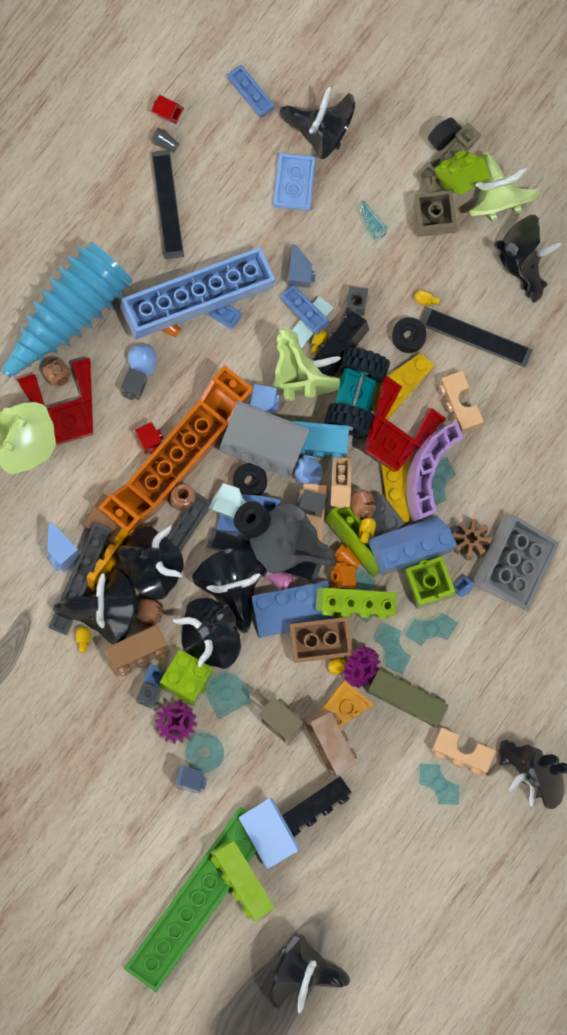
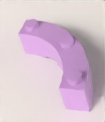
M457 421L440 428L430 435L418 449L412 460L407 477L406 495L409 513L413 522L437 512L433 489H431L432 477L435 474L442 454L453 444L464 439Z

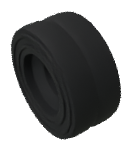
M447 118L432 130L428 136V141L436 150L440 151L456 137L455 134L461 129V126L454 118Z
M403 318L393 328V343L397 349L404 353L417 352L425 344L426 328L416 318ZM412 331L415 337L408 340L404 337V333Z
M243 464L234 472L233 486L239 488L240 493L243 495L261 496L267 487L266 472L254 464ZM252 476L256 482L254 485L248 486L244 482L245 478Z
M256 501L242 504L234 516L236 529L248 538H256L265 533L271 522L269 511ZM256 516V519L249 524L250 518Z

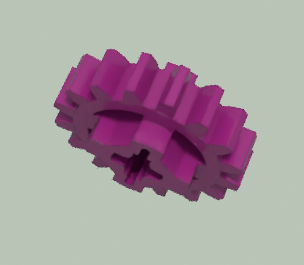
M363 646V648L357 647V652H351L352 656L346 658L348 663L343 665L346 669L342 671L346 675L344 680L357 688H360V686L366 687V682L371 683V678L375 677L376 671L380 670L377 667L381 663L378 660L379 654L372 648Z
M176 701L175 706L169 702L168 708L162 706L163 712H157L160 719H155V723L159 724L156 727V731H162L159 736L160 738L166 736V742L172 739L173 744H176L177 740H180L182 744L184 742L183 738L186 737L190 740L189 733L195 734V730L192 727L197 726V723L193 722L197 717L196 715H191L192 708L186 709V703L181 707L179 701ZM178 710V711H182V712H181L180 714H176V713H173L172 711ZM166 716L168 724L163 727V720ZM189 718V726L186 729L184 722ZM175 719L176 721H178L180 719V726H172V720ZM179 732L180 735H171V733Z

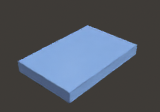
M279 153L273 208L310 211L316 157Z
M273 798L267 799L239 817L266 869L272 868L301 850Z

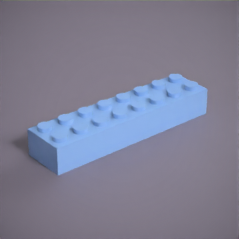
M261 247L124 297L121 299L120 307L136 340L272 289L275 277Z

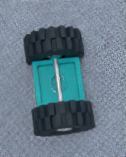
M346 348L340 364V370L343 372L335 402L329 404L324 424L349 426L348 436L367 438L374 417L370 410L378 383H383L384 377H387L390 360L386 359L385 356H380L381 354L373 353L371 350Z

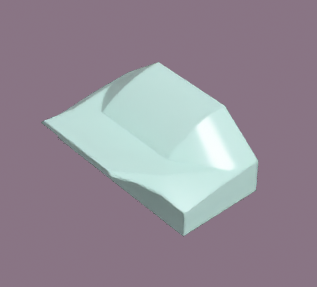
M223 483L219 491L216 492L208 509L234 519L236 511L246 501L242 498L239 488Z

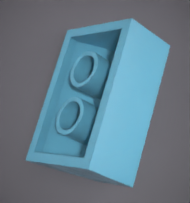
M292 421L295 424L310 429L299 457L305 454L312 455L315 458H323L324 456H330L331 459L333 457H347L349 426Z

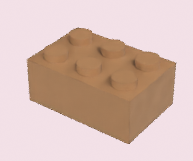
M348 617L289 624L294 663L352 656Z
M157 624L105 648V651L116 676L121 675L123 677L130 674L131 670L139 667V669L146 667L150 664L149 661L155 658L156 660L165 658L167 656L166 653L169 652V647Z
M323 709L303 720L328 772L338 775L357 765L355 760L357 755L353 748H349L347 744L349 739L345 731L340 730L338 726L340 721L335 713Z

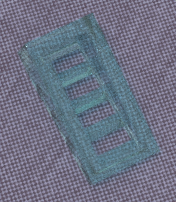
M362 201L360 203L361 213L373 239L377 242L387 234V226L365 201Z

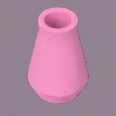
M266 571L264 578L268 579L280 590L290 589L295 579L290 573L286 572L267 575Z

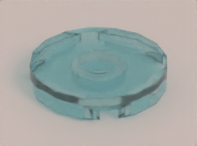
M201 733L189 740L186 745L185 756L193 769L210 772L220 766L224 758V748L216 736L209 733ZM208 748L210 755L207 758H202L199 755L200 749Z

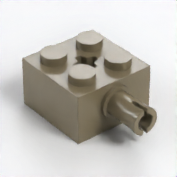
M430 177L425 178L427 193L415 194L414 197L418 237L456 233L457 222L452 190L438 192L436 177H432L431 183Z
M258 690L250 696L249 700L262 710L258 714L259 721L285 744L289 745L303 730V717L296 711L292 713L288 709V704L281 698L277 700L273 697L269 701Z

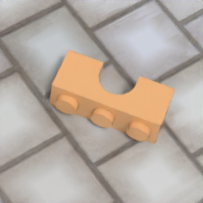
M463 370L441 378L440 392L442 396H446L448 412L453 413L455 418L453 422L457 421L462 434L481 428L484 421L477 405L464 407L458 399L461 395L468 393L470 388Z
M441 728L432 752L435 753L434 756L442 760L450 759L453 761L452 764L460 768L466 766L471 769L470 772L476 775H486L496 751L478 743L474 752L463 754L457 748V741L460 735Z

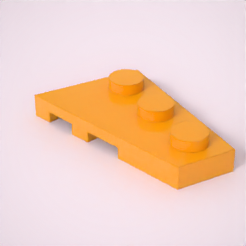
M343 680L321 710L325 709L335 713L340 721L338 726L341 728L344 724L375 704Z

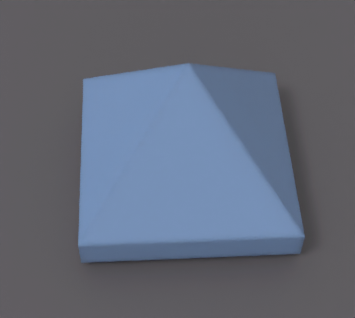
M465 575L453 584L455 593L459 597L469 594L475 585Z
M150 664L143 682L159 687L165 671Z

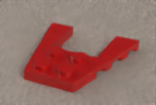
M90 357L72 362L82 398L47 408L54 425L57 445L94 435ZM36 374L17 379L30 402H37L45 406Z
M387 376L383 379L364 451L393 472H397L446 418L433 408H429L413 438L385 419L402 389L400 384Z

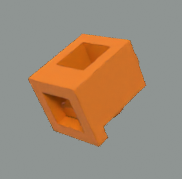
M336 563L335 568L331 569L332 587L330 588L357 589L355 566H347V563Z

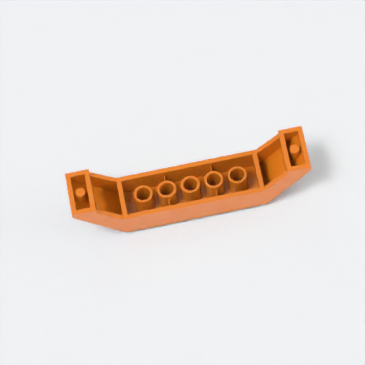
M224 365L212 378L211 383L196 405L129 481L113 494H110L98 509L127 533L156 514L171 497L173 488L186 480L225 435L237 401L246 403L254 388Z

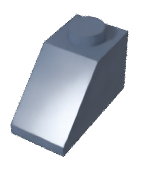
M292 244L288 286L294 284L296 287L310 288L311 282H315L316 271H312L313 264L295 244Z
M180 765L176 780L177 789L200 794L201 789L205 790L207 778H204V772Z

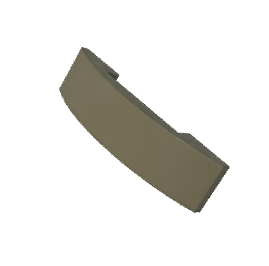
M469 122L455 134L456 137L430 163L427 162L415 174L425 186L424 179L430 177V183L432 177H436V182L438 181L434 168L439 166L442 161L451 159L459 151L464 150L468 152L480 138L481 134Z

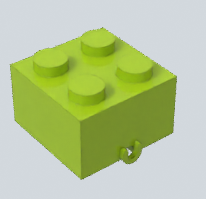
M464 150L457 152L454 157L442 161L439 166L434 168L441 188L452 190V192L459 195L472 188H478L474 183L483 182L490 178L484 157Z
M442 556L430 561L423 560L418 565L406 568L405 575L418 609L455 596V589Z
M179 649L160 681V688L194 707L201 693L204 694L207 689L206 685L213 675V668L205 663L199 667L198 659Z

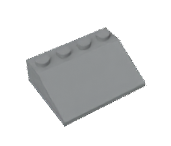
M237 401L219 451L290 479L310 429Z
M504 515L474 577L473 583L485 592L528 611L559 542L516 515Z

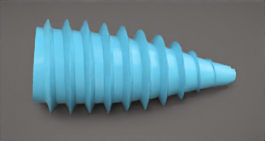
M91 241L86 248L76 245L79 252L78 257L74 258L67 255L70 266L67 269L58 266L61 274L60 278L57 280L49 277L52 285L50 291L40 289L44 297L42 302L32 301L36 310L33 315L25 313L29 322L26 328L19 327L22 334L18 342H14L16 346L1 370L9 378L11 376L14 377L26 367H31V364L39 359L44 360V356L50 352L58 354V346L65 344L71 347L69 338L74 335L83 339L80 330L84 327L94 330L91 321L96 317L104 320L102 311L105 308L114 310L112 301L115 298H124L121 292L126 287L132 288L130 284L133 281L132 278L94 242Z

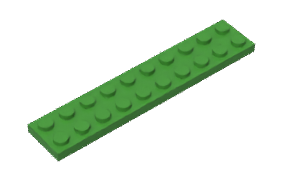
M242 807L238 808L124 968V970L156 993L231 889L230 884L227 886L221 877L223 872L220 867L216 868L212 863L211 858L213 856L210 852L229 840L235 841L247 863L250 862L257 852L239 819L240 816L247 812Z

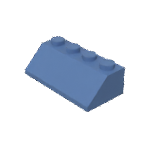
M439 517L368 539L381 575L418 564L423 560H430L451 553L457 546L450 528Z
M328 581L252 596L259 638L290 632L289 624L334 618V615H322V611H316L317 587L329 588Z

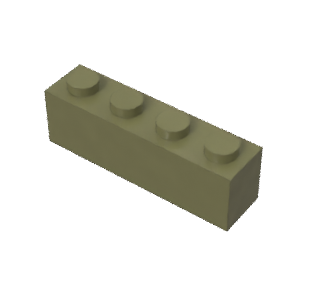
M386 669L383 671L378 670L368 690L370 695L438 728L449 706L446 704V700L439 696L434 698L428 695L429 692L421 687H418V689L412 687L411 682L403 678L399 680L393 677L394 674Z

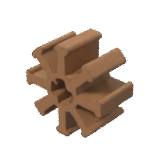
M471 519L470 530L466 528L462 521L457 527L462 534L453 532L455 542H462L455 547L454 552L459 555L463 549H468L465 560H472L473 549L477 552L479 558L483 557L486 549H483L481 545L489 547L491 543V537H481L488 532L489 528L486 524L480 530L475 531L477 519ZM469 536L473 537V543H469Z

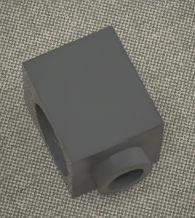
M349 287L346 313L353 311L359 316L365 315L368 288ZM360 300L362 304L356 306L352 304V301Z
M129 368L121 386L123 396L129 400H139L148 381L147 375Z
M304 490L303 495L299 494L296 505L305 514L321 518L327 495Z
M143 682L136 702L155 710L161 698L162 689Z

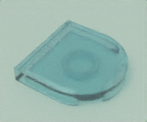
M223 673L217 675L209 683L207 696L218 719L252 702L249 700L251 695L245 684L234 674Z

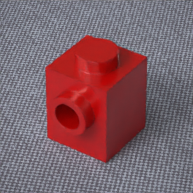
M159 94L153 103L151 111L177 124L184 107Z
M152 422L135 429L136 436L145 454H152L162 443L161 440L164 439L160 429L156 430Z

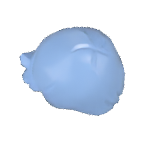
M148 344L132 346L128 352L129 366L136 371L146 374L147 377L154 373L157 362L154 349Z
M304 455L298 459L294 467V475L302 485L304 483L319 485L323 468L313 456Z

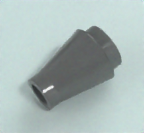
M160 128L156 130L151 139L154 145L171 150L172 152H175L180 144L165 129L162 130Z

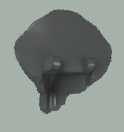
M284 503L270 511L271 522L266 532L259 537L250 538V545L256 558L268 570L267 575L281 573L301 562L310 561L322 566H332L336 563L333 550L329 549L328 545L319 540L317 530L311 524L307 515L294 504Z

